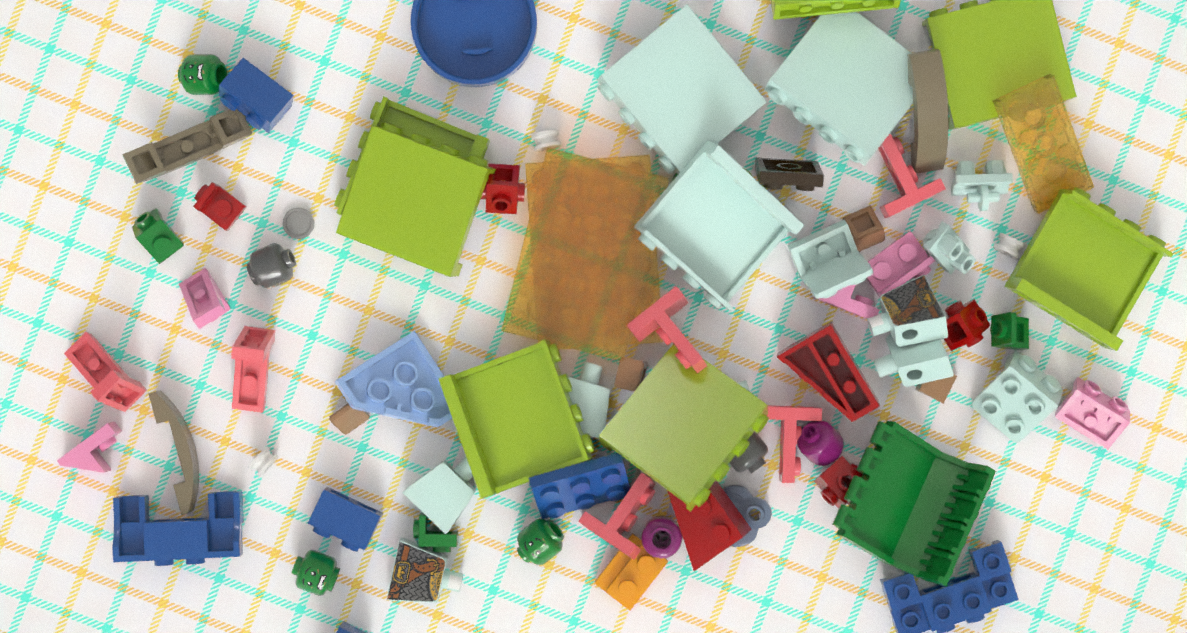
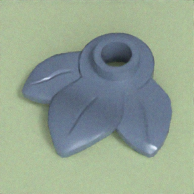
M740 485L724 487L725 493L752 529L743 538L731 545L732 547H742L754 541L758 529L768 524L772 516V510L767 501L759 497H753L746 487ZM758 509L761 514L760 518H753L750 510Z

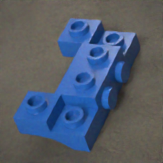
M242 491L208 493L209 517L150 520L149 495L114 497L113 562L154 561L155 566L173 565L174 560L186 559V564L192 565L205 563V558L242 556V523L244 522Z
M995 540L992 541V545L980 549H969L968 551L976 573L971 572L948 581L947 586L936 584L918 590L914 576L906 572L891 579H880L896 633H922L928 630L946 633L955 629L954 624L966 621L968 624L981 621L985 618L984 614L992 612L991 609L1019 600L1010 575L1012 571L1002 542Z

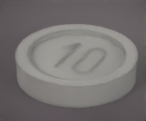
M293 208L283 218V229L292 238H306L314 229V218L306 209Z

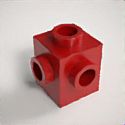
M488 163V166L496 169L495 174H489L481 199L486 200V212L517 214L518 202H524L525 183H519L520 165Z
M975 299L965 304L960 300L945 309L947 313L945 316L948 337L944 338V341L949 349L953 351L964 345L971 347L984 338L982 333L991 325L987 320L985 311L979 307Z
M843 456L837 459L814 480L822 490L820 494L829 505H835L838 509L841 504H850L844 500V496L853 476L862 477L863 475L856 470L857 465L853 463L850 465Z

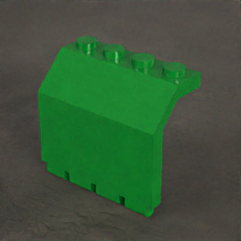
M878 421L869 440L870 443L875 445V448L866 447L856 469L863 475L862 477L853 476L844 496V500L850 504L849 506L840 505L832 523L833 526L838 528L836 535L890 566L925 581L947 586L974 521L979 514L987 491L990 489L996 471L989 466L969 463L946 454L896 422L886 421L884 423Z

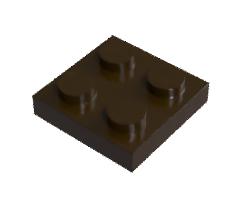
M757 157L755 159V172L759 184H764L765 188L782 189L783 185L796 186L797 190L814 191L815 187H823L824 173L818 161Z

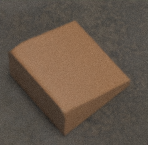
M871 205L842 218V220L847 222L859 252L885 240L884 228Z
M621 357L615 379V387L634 392L645 378L647 362Z
M954 374L952 377L918 384L915 390L944 404L957 375Z
M349 403L329 416L331 423L345 435L370 418L367 412L352 409Z

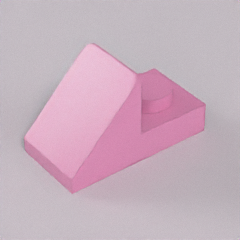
M206 268L179 283L192 320L199 329L215 321L230 310L229 304Z
M849 285L838 290L832 297L816 299L865 319L878 315L880 309L872 307L874 301L857 294L855 300L851 299L855 285Z
M115 421L107 423L59 458L57 462L60 466L102 473L111 471V468L98 452V449L104 452L117 442L115 436L121 433L122 430Z

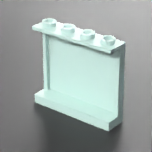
M688 5L680 9L597 79L600 84L598 86L600 93L608 101L613 100L620 108L618 111L620 117L627 125L633 124L640 132L638 135L639 140L648 150L654 149L660 157L658 160L659 164L668 174L672 172L673 174H679L707 140L718 144L767 103Z
M858 12L820 15L770 78L764 90L776 104L785 105L793 111L794 116L801 123L810 124L818 130L819 135L825 141L831 144L835 143L842 148L850 160L856 163L860 162L865 166L913 104V88L908 84L907 54L911 52Z
M707 140L636 223L634 228L641 233L638 239L652 251L658 248L663 253L660 259L674 271L679 267L686 273L682 278L695 290L699 286L707 292L704 298L717 309L722 305L729 311H732L733 307L728 303L784 236L789 231L797 235L804 227V224L759 184L719 145Z

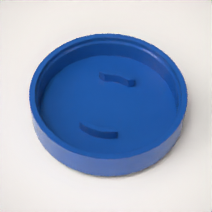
M414 0L411 10V32L419 54L432 71L441 78L456 85L485 87L507 79L525 63L535 44L537 15L533 0Z

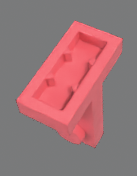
M891 133L878 148L901 194V197L879 207L884 218L891 217L946 189L941 178L917 188L915 184L918 182L916 172L911 165L906 166L901 156L905 153L900 140L897 137L893 138Z
M675 286L627 324V327L639 342L656 330V333L667 346L672 342L679 350L675 356L687 370L692 366L698 374L707 367V364L670 319L688 304L684 294Z
M244 326L233 344L231 359L236 360L232 409L261 413L265 410L270 349L275 342L276 330Z
M85 332L64 353L93 387L90 393L101 403L126 412L147 391L139 381L130 378L89 332Z
M768 405L767 417L769 419L781 420L779 481L782 483H795V476H800L801 458L796 457V444L801 436L802 427L797 426V420L822 421V408Z
M641 472L607 524H604L586 511L578 522L635 560L641 549L623 537L622 533L624 530L629 532L638 519V516L635 514L642 504L646 506L655 494L653 488L656 484L651 478Z

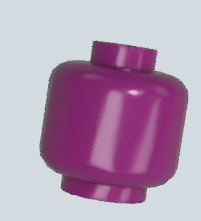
M825 420L811 421L802 428L797 446L810 462L817 466H826L839 458L844 447V441L840 433Z
M663 515L648 520L642 531V545L647 553L656 558H669L676 554L682 543V534L678 523L671 517Z

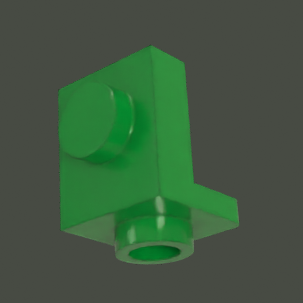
M157 208L151 212L141 214L132 226L135 238L159 264L184 246L183 241L164 221Z
M1014 312L991 316V347L1020 351L1029 349V318L1016 317Z
M423 512L420 513L419 520L414 519L413 538H419V547H432V552H451V547H457L459 531H448L446 534L443 531H427L428 517Z

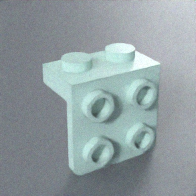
M841 220L787 245L799 277L816 299L832 297L838 290L849 285L860 284L873 274L871 265L857 250L845 220Z
M1015 350L1007 358L1003 371L974 398L972 407L1010 440L1018 443L1059 406L1063 388H1061L1060 383L1053 376L1046 375L1037 368L1036 363L1029 356L1022 355Z

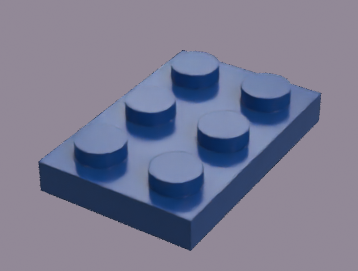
M619 453L529 477L531 490L542 519L558 518L565 513L579 509L586 510L603 502L618 501L624 498L630 490L623 459Z

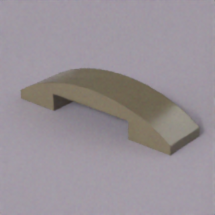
M939 49L907 54L908 84L913 88L915 142L911 143V166L916 174L944 169L947 155V89L941 53Z
M228 109L210 117L208 121L156 143L150 142L124 153L122 156L135 183L138 184L210 156L252 135V131L241 112L237 109L235 111Z
M162 391L148 393L156 424L169 421L185 481L173 485L182 516L192 512L197 501L199 490L198 456L192 434L182 414Z

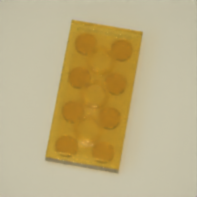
M1048 74L993 100L1032 208L1037 214L1050 208L1060 189L1073 190L1074 187H1077L1086 192L1094 188L1055 76Z

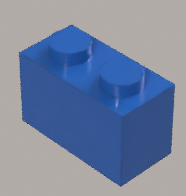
M244 57L219 84L221 102L232 111L237 109L246 116L245 118L251 126L258 130L262 128L267 133L271 132L292 107L294 95Z
M327 486L323 489L307 524L314 526L312 531L325 538H330L333 535L342 540V546L358 552L359 548L365 550L368 547L383 513Z

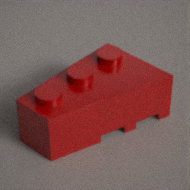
M832 322L827 323L777 353L776 357L780 361L785 363L802 380L818 391L823 398L851 422L880 407L878 398Z
M717 480L708 489L711 493L704 504L700 507L696 505L691 512L687 509L686 503L668 491L694 571L752 530Z

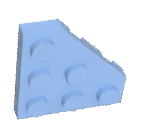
M415 331L335 381V384L352 409L437 428L452 419L438 380L444 377V375Z

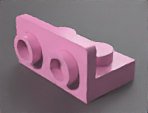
M908 231L867 261L872 267L873 274L866 279L878 296L881 297L882 294L903 285L913 277L916 279L928 274L932 270L929 265L935 260L932 256H928L912 232Z
M1077 377L1073 382V390L1056 410L1055 417L1108 450L1130 423V410L1128 405L1120 398L1115 396L1111 398L1103 393L1101 388L1090 380L1085 382Z

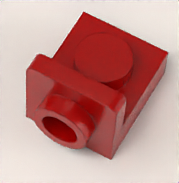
M214 182L209 186L207 184L203 185L194 197L197 202L193 207L205 214L225 231L230 230L247 208L242 202Z

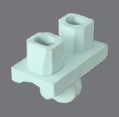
M1003 160L987 162L985 165L986 174H975L974 162L960 161L956 166L955 178L951 185V196L967 195L968 203L977 202L979 211H987L989 202H999V194H1008L1009 185L1013 183L1012 173H1007Z
M943 221L938 229L929 231L924 237L923 247L949 274H952L955 269L966 274L976 262L973 255L969 253L970 249Z

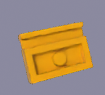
M633 533L627 539L641 549L635 560L618 550L594 581V584L602 588L629 611H631L668 563L666 558H656L647 553L642 545V540Z

